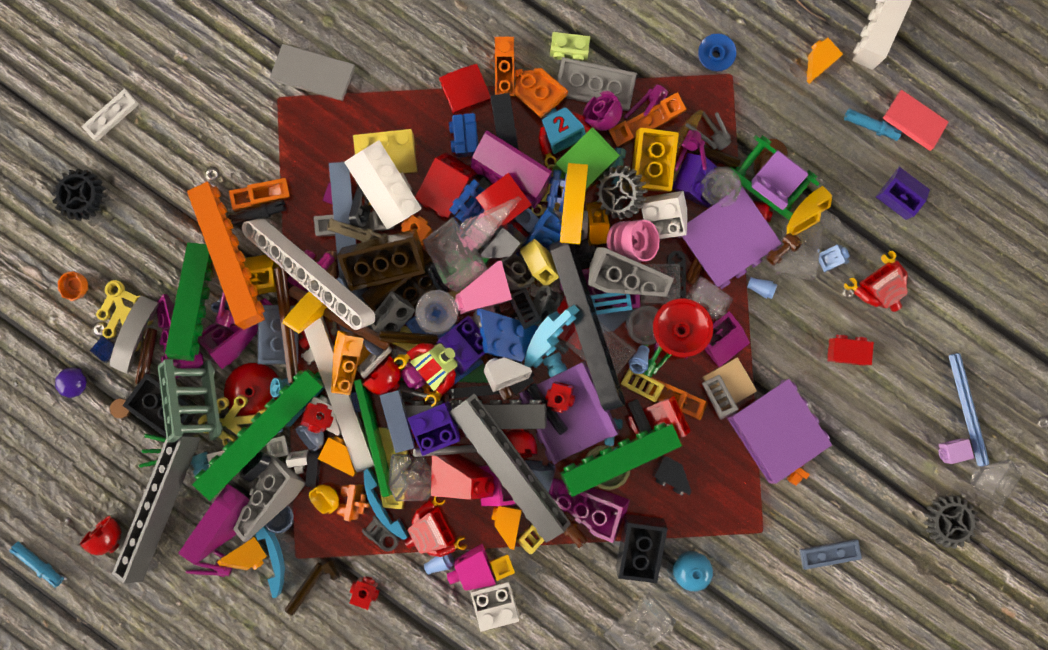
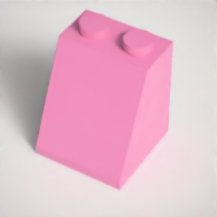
M502 261L496 262L456 295L454 300L456 311H460V314H465L512 300Z

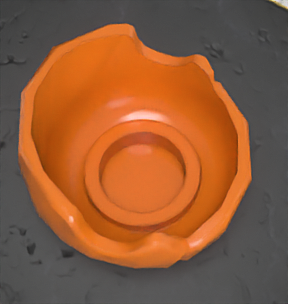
M68 271L59 278L58 290L62 298L75 301L85 296L88 291V282L81 273Z

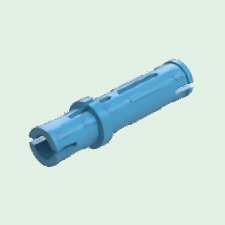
M850 108L845 113V121L874 131L878 136L884 135L895 141H898L901 137L899 133L902 132L896 127L888 125L884 120L878 121Z
M16 542L9 550V552L34 570L39 578H43L54 588L58 587L64 580V577L55 572L49 563L46 564L20 542Z

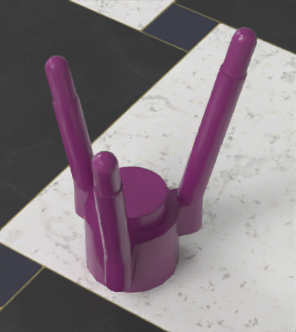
M656 85L653 90L649 89L647 94L624 115V119H627L649 98L651 103L643 114L647 116L654 105H658L661 103L660 101L666 99L668 91L660 85Z
M689 130L682 144L683 150L675 165V171L681 165L686 151H694L697 148H700L703 170L707 169L704 150L705 141L701 140L702 136L698 131Z
M222 292L219 312L214 323L230 328L231 323L235 324L231 311L224 309L226 297L224 292Z
M218 550L212 552L221 558L226 556ZM217 559L215 565L204 562L196 564L197 566L214 569V571L186 570V573L229 577L233 568L219 566L217 562L220 559Z

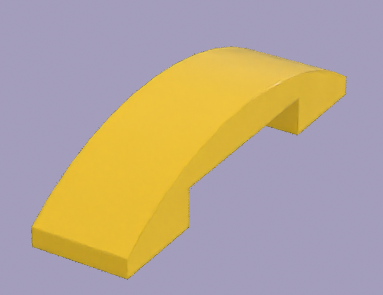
M568 163L560 243L580 244L588 172V165Z

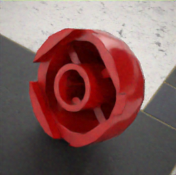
M391 356L382 361L384 365L381 364L376 367L362 383L374 394L383 395L389 391L394 392L400 386L398 382L401 378V369L398 368V363L394 362Z
M512 429V431L505 433L522 458L532 457V454L537 456L536 440L530 432L523 431V429Z
M108 516L96 524V528L92 532L89 531L80 542L82 548L92 555H104L107 552L111 554L120 546L118 542L122 535L121 527L114 518Z

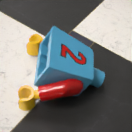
M554 108L546 115L547 117L543 118V127L540 128L539 143L543 155H546L545 165L547 167V160L549 158H552L554 163H556V158L551 155V152L556 154L577 143L591 129L583 115L570 112L567 108L559 111Z

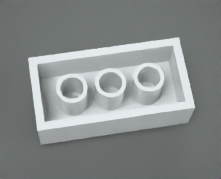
M912 0L875 1L877 6L875 9H872L868 16L870 22L868 26L865 25L860 34L862 39L853 49L852 53L855 55L852 61L873 70L887 57Z

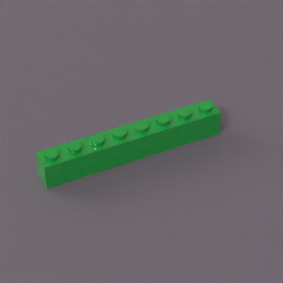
M309 369L304 372L300 370L293 377L295 381L290 386L286 384L279 391L281 396L277 400L272 398L264 406L267 410L263 414L258 412L250 420L253 424L249 428L243 427L237 433L239 438L234 443L230 441L223 448L225 452L220 457L216 455L209 462L211 466L206 471L202 469L194 477L196 481L192 485L205 498L211 501L325 386Z

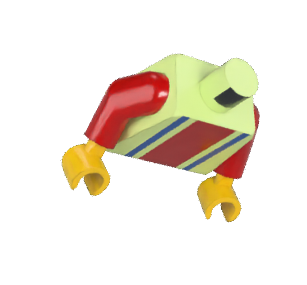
M420 343L407 351L406 355L400 354L394 360V362L398 359L403 361V364L398 367L401 369L411 359L410 363L434 391L437 390L425 398V401L431 397L434 398L435 402L431 407L438 404L440 396H444L455 383V369L458 366L454 359L455 352L452 348H445L441 343L435 346L431 343Z

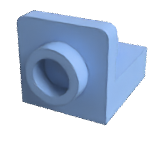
M835 245L816 255L824 272H828L842 264L850 263L848 260L850 257L849 252L842 245Z

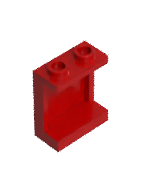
M675 396L643 408L652 430H654L655 425L665 422V424H673L679 439L691 432ZM631 414L628 416V423L630 428L637 434L640 430Z

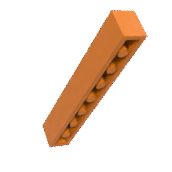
M207 181L188 190L189 199L235 324L245 330L264 321V307L256 297L258 291L250 281L252 275L244 265L246 259L238 249L239 241L232 233L233 225L229 218L226 217L227 209L219 199L221 197L219 189L216 186L213 187Z

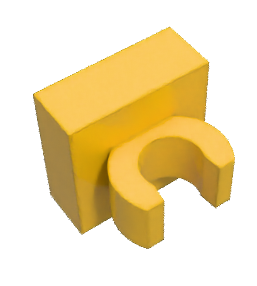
M508 554L489 561L496 581L515 573Z

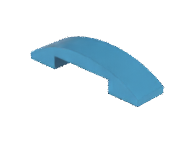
M371 468L364 470L365 490L374 513L381 523L397 537L403 540L408 538L409 534L400 518L393 522L386 509L383 508L382 502L374 490L379 485Z
M264 526L256 533L257 541L261 539L266 540L275 574L268 578L272 598H276L283 589L285 577L284 558L277 537Z

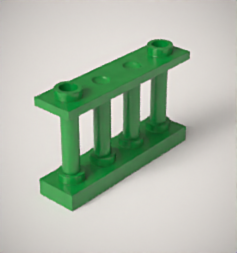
M755 135L753 138L759 142L740 167L734 169L731 166L726 173L790 221L793 215L791 211L793 203L810 182L816 186L820 184L816 180L818 176L808 169V176L788 197V205L784 210H781L753 189L752 180L745 177L746 171L764 148H767L773 154L777 151L770 146L771 141L762 135L759 138Z

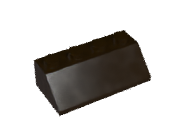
M416 229L342 247L337 255L350 291L425 273L422 245Z
M422 247L424 265L434 262ZM434 262V264H435V265L437 266V268H438V271H440V273H441V275H442V277H443V279H444V281H445V284H449V283H450L449 279L445 276V274L442 272V270H441V269L438 267V265ZM425 269L424 274L372 286L361 296L375 313L391 291L407 299L415 310L438 291Z

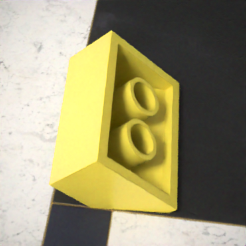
M412 129L353 135L355 155L380 140L399 173L418 172Z

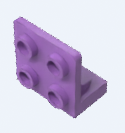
M776 151L752 179V188L781 210H784L788 205V197L808 176V172L780 151Z

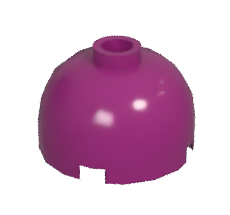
M603 91L600 93L602 96L598 98L594 96L587 103L583 111L586 118L585 121L599 131H607L615 127L620 121L623 112L622 105L616 95L610 91Z

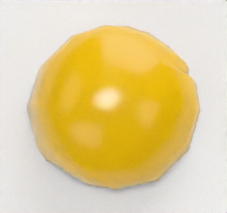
M319 485L309 492L312 504L322 514L327 512L331 514L338 508V495L330 486Z

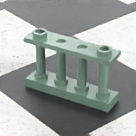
M165 359L158 366L167 442H176L182 437L183 433L209 432L210 440H215L221 435L223 427L219 420L214 384L215 370L211 360H206L200 368H176L173 365V359ZM201 376L203 387H178L175 377ZM204 395L205 405L181 406L178 404L177 396ZM206 413L208 424L183 425L180 420L181 414Z

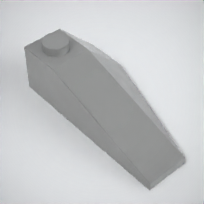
M597 247L589 266L588 285L606 293L667 297L674 278L607 248Z
M270 455L271 461L268 467L257 476L259 478L254 489L251 488L249 493L251 498L247 506L243 507L233 529L243 542H247L292 502L306 484L303 478L295 473V470L290 467L287 468L285 463L273 455Z

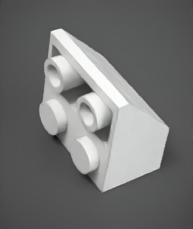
M684 191L648 196L646 201H642L644 205L641 208L643 218L655 225L659 233V239L687 235V205Z
M509 582L470 592L480 632L519 622V614Z

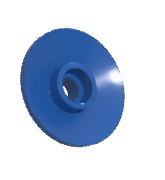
M723 34L707 36L703 39L698 49V56L702 65L711 71L717 72L728 69L735 61L737 53L734 42ZM717 52L719 57H714L713 53Z

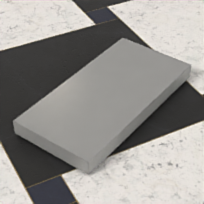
M282 44L269 78L271 81L343 101L355 65Z
M562 57L557 81L568 90V94L565 97L567 99L588 103L594 96L596 98L602 96L601 92L610 91L619 99L622 109L629 111L637 73Z

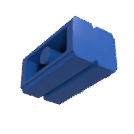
M475 114L453 115L452 122H449L450 134L454 133V140L451 141V150L456 152L457 158L473 156L478 147Z

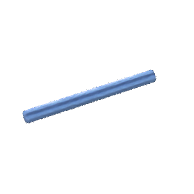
M961 354L949 355V360L976 462L980 467L989 465V459Z

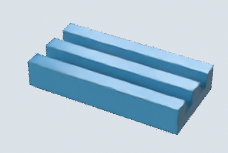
M605 293L591 295L595 310L599 306L627 303L626 307L596 311L597 315L632 310L630 294ZM626 295V299L595 303V299Z

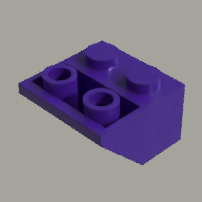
M687 153L672 185V189L676 192L684 191L686 199L710 208L725 174L708 158H706L707 169L703 170L701 156Z
M899 166L876 195V198L907 220L914 217L924 205L930 189Z
M469 316L453 327L437 342V344L441 343L445 348H452L454 350V359L458 363L456 370L461 376L486 354L484 353L483 337L480 330Z
M449 401L407 418L422 456L460 441L458 425L449 413L452 410Z

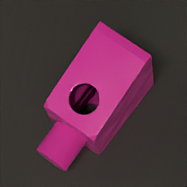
M483 544L456 558L455 570L447 573L450 585L460 581L463 589L466 591L496 585V580Z

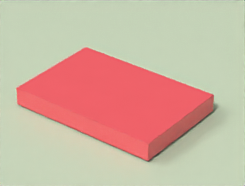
M903 90L897 94L883 117L885 121L929 151L935 147L948 124L947 120Z

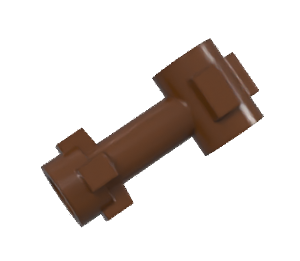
M788 233L782 240L784 245L777 251L771 250L768 253L766 259L771 265L774 266L777 263H781V257L790 249L795 252L801 247L802 243L795 234Z

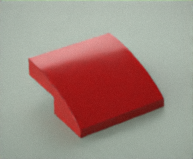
M477 64L455 70L439 78L453 114L491 100Z
M509 173L475 197L497 228L501 225L505 226L532 206Z

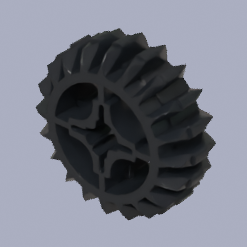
M77 169L76 172L69 170V175L62 173L63 179L56 178L59 184L52 185L56 189V192L51 193L52 196L56 197L52 202L57 204L55 208L61 211L60 214L62 216H67L71 220L82 221V218L89 220V215L95 217V211H102L99 206L100 204L105 205L102 198L107 196L102 192L106 188L101 186L103 182L97 179L96 174H91L88 170ZM83 181L82 183H79L77 186H72L76 182ZM75 191L79 192L81 194L80 196L84 199L78 197V194ZM83 203L87 204V205H85L84 207H82V208H80V209H75L76 207H79V206H80L81 204H83Z

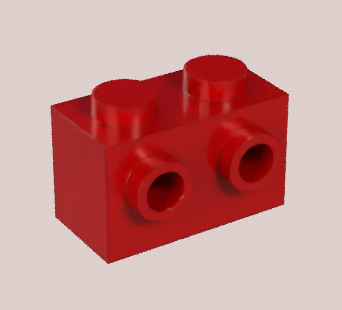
M836 335V338L829 339L827 362L863 366L872 365L874 342L867 341L866 337H855V340L848 339L847 335Z

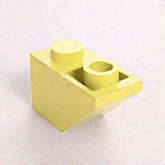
M533 239L520 249L531 274L543 285H550L559 278L551 253L537 240Z

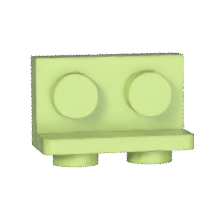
M553 32L550 56L556 60H562V57L587 61L590 36Z

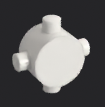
M311 348L304 354H301V357H304L308 365L315 361Z

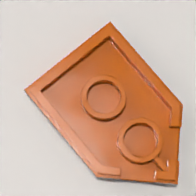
M542 68L525 71L523 69L515 70V96L540 118L545 117L568 94V90Z

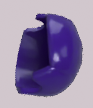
M66 368L55 378L56 390L60 395L68 398L81 395L86 388L87 378L79 368Z

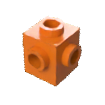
M412 215L410 218L405 219L401 225L402 232L418 228L417 233L422 246L433 232L427 225L428 221L421 216L416 218Z

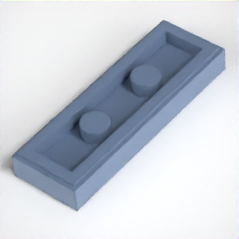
M400 390L380 395L395 453L416 448Z
M858 539L799 549L804 570L862 559Z

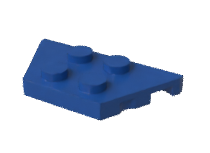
M548 207L522 247L535 239L551 253L550 244L560 241L562 221L552 208ZM519 249V250L517 251V253H516V255H518V256H519V253H521V252H520V249Z
M477 309V316L480 315L482 325L480 333L483 337L484 353L522 362L526 356L531 339L539 326L533 325L524 330L519 320L484 309Z

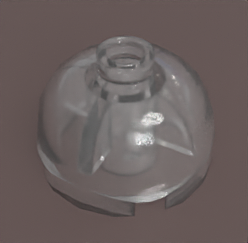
M728 167L711 169L701 182L703 197L710 204L715 205L717 203L721 207L732 205L739 197L742 188L740 177L733 169Z
M640 306L629 313L625 328L633 341L643 345L657 343L653 334V321L658 309L653 306Z

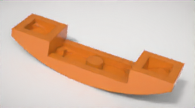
M678 92L660 101L661 103L654 106L647 116H644L643 112L629 121H624L609 129L616 146L620 147L635 140L636 131L639 128L656 129L686 111L687 109Z

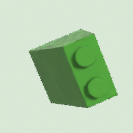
M592 127L555 163L551 171L552 173L554 170L562 171L560 178L565 179L568 163L588 165L587 191L599 180V177L604 176V171H609V168L614 165L620 155Z

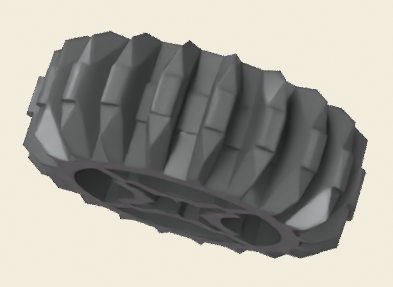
M619 165L616 168H609V171H604V177L598 178L601 184H596L599 191L595 195H599L600 199L596 202L602 203L600 209H606V215L612 214V218L619 217V219H625V217L630 218L633 214H637L639 212L638 208H643L644 205L641 201H646L647 199L643 196V193H647L648 190L643 189L642 186L646 182H640L642 175H636L637 170L632 169L630 171L629 166L623 168L622 165ZM618 176H620L619 181H617L616 185L610 186L612 181ZM631 198L632 200L627 207L622 208V205L625 203L626 199Z
M946 495L945 498L940 496L938 501L933 500V507H927L930 511L929 514H924L925 517H928V520L923 522L925 525H929L925 529L926 532L931 533L929 537L935 540L936 544H942L945 548L951 547L956 549L957 546L965 547L964 541L971 543L969 537H976L973 531L979 529L975 526L979 519L974 518L978 514L972 510L974 506L969 503L967 504L966 499H960L956 495L953 497ZM954 506L953 510L950 509L948 513H943L946 508ZM947 518H950L951 521H953V523L956 524V525H952V523L950 522V520H948ZM955 530H960L958 534L948 537Z

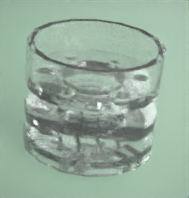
M441 290L430 291L424 294L418 301L415 311L416 322L425 333L442 335L448 332L455 324L458 316V305L449 293ZM433 310L441 312V314L439 315V319H436L435 316H431V314H433Z

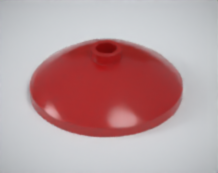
M674 299L664 304L656 313L653 321V334L657 344L668 354L681 358L692 357L702 352L710 343L713 335V322L708 311L698 302L690 299ZM682 328L685 333H678V329Z
M247 363L239 366L228 376L224 386V397L229 400L228 408L231 409L233 407L236 397L244 395L247 397L248 403L241 408L236 415L237 417L256 415L262 409H267L264 406L274 398L270 392L271 382L274 378H279V376L273 369L264 364ZM249 388L253 390L252 395L247 394ZM239 398V403L244 404V401Z

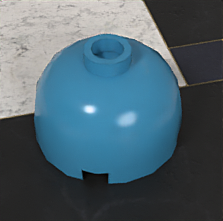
M687 551L681 554L676 563H674L673 575L676 582L683 589L701 591L711 583L713 567L703 554L697 551Z

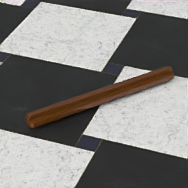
M276 267L274 268L287 377L288 382L292 384L295 381L293 377L299 370L294 331L283 324V320L291 311L287 277L284 269Z
M292 286L289 289V296L297 301H300L307 294V292L297 286ZM329 308L324 310L323 315L383 350L389 348L391 342L380 341L379 333L367 326L354 330Z

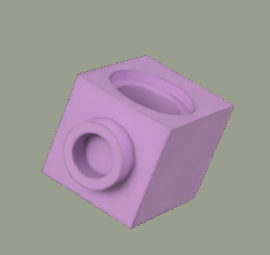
M960 438L939 444V456L944 463L954 464L974 458L969 439Z

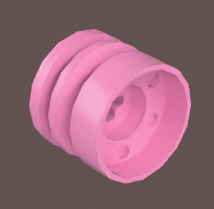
M648 220L617 222L610 228L607 234V247L609 250L636 262L652 260L659 249V233L655 225Z

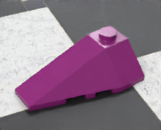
M227 484L178 554L196 565L222 544L231 540L237 534L233 529L243 507L247 506L249 499Z

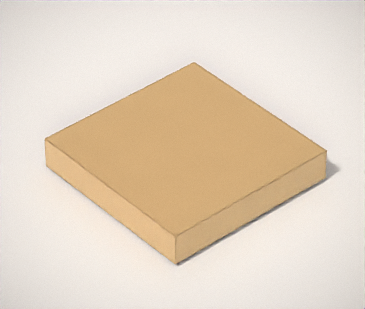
M738 357L703 376L704 380L707 381L720 374L735 403L757 392ZM716 383L710 386L709 388L710 390H712L720 386V384ZM721 390L713 395L716 397L724 392ZM725 397V398H723V399L717 401L718 404H720V403L726 401L727 398ZM729 404L721 409L724 411L731 406Z

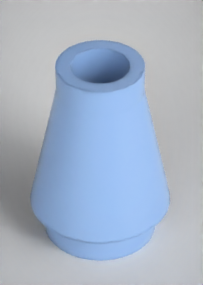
M751 277L747 288L765 299L767 297L772 299L777 284H774V281Z
M639 346L629 361V368L635 374H642L648 369L650 350L647 346Z
M451 553L443 557L435 556L424 564L426 573L429 575L435 572L450 570L455 564Z

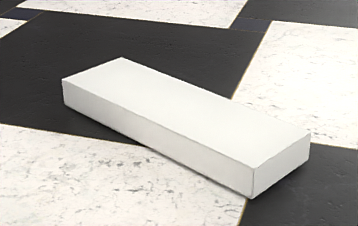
M124 88L81 127L97 142L135 109L139 103Z

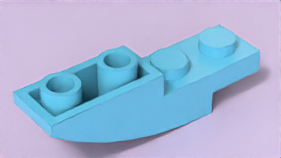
M575 305L566 309L561 315L555 311L541 323L529 344L525 357V366L537 368L544 361L542 359L543 356L547 355L548 357L556 350L555 345L559 342L557 337L564 331L562 327L565 324L569 326L575 321L576 317L574 315L580 311Z

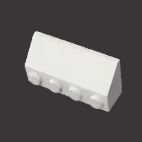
M380 140L345 161L346 166L386 229L393 227L422 209Z

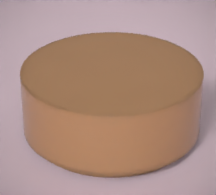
M117 399L112 402L110 412L115 418H126L130 415L131 412L122 406L126 399Z

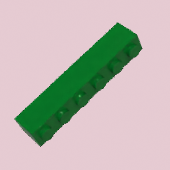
M187 242L165 354L169 359L194 361L195 355H198L199 343L197 342L198 337L202 335L203 331L201 321L206 315L205 300L209 299L210 289L208 285L209 281L213 279V270H211L213 262L206 244Z
M661 422L655 425L654 430L650 432L644 430L637 433V438L624 439L618 442L619 446L613 449L609 446L600 450V455L595 457L589 455L581 459L582 463L576 466L575 463L563 467L564 471L560 472V475L569 495L573 497L681 447L682 445L673 424Z

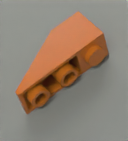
M495 37V95L510 93V96H514V37Z

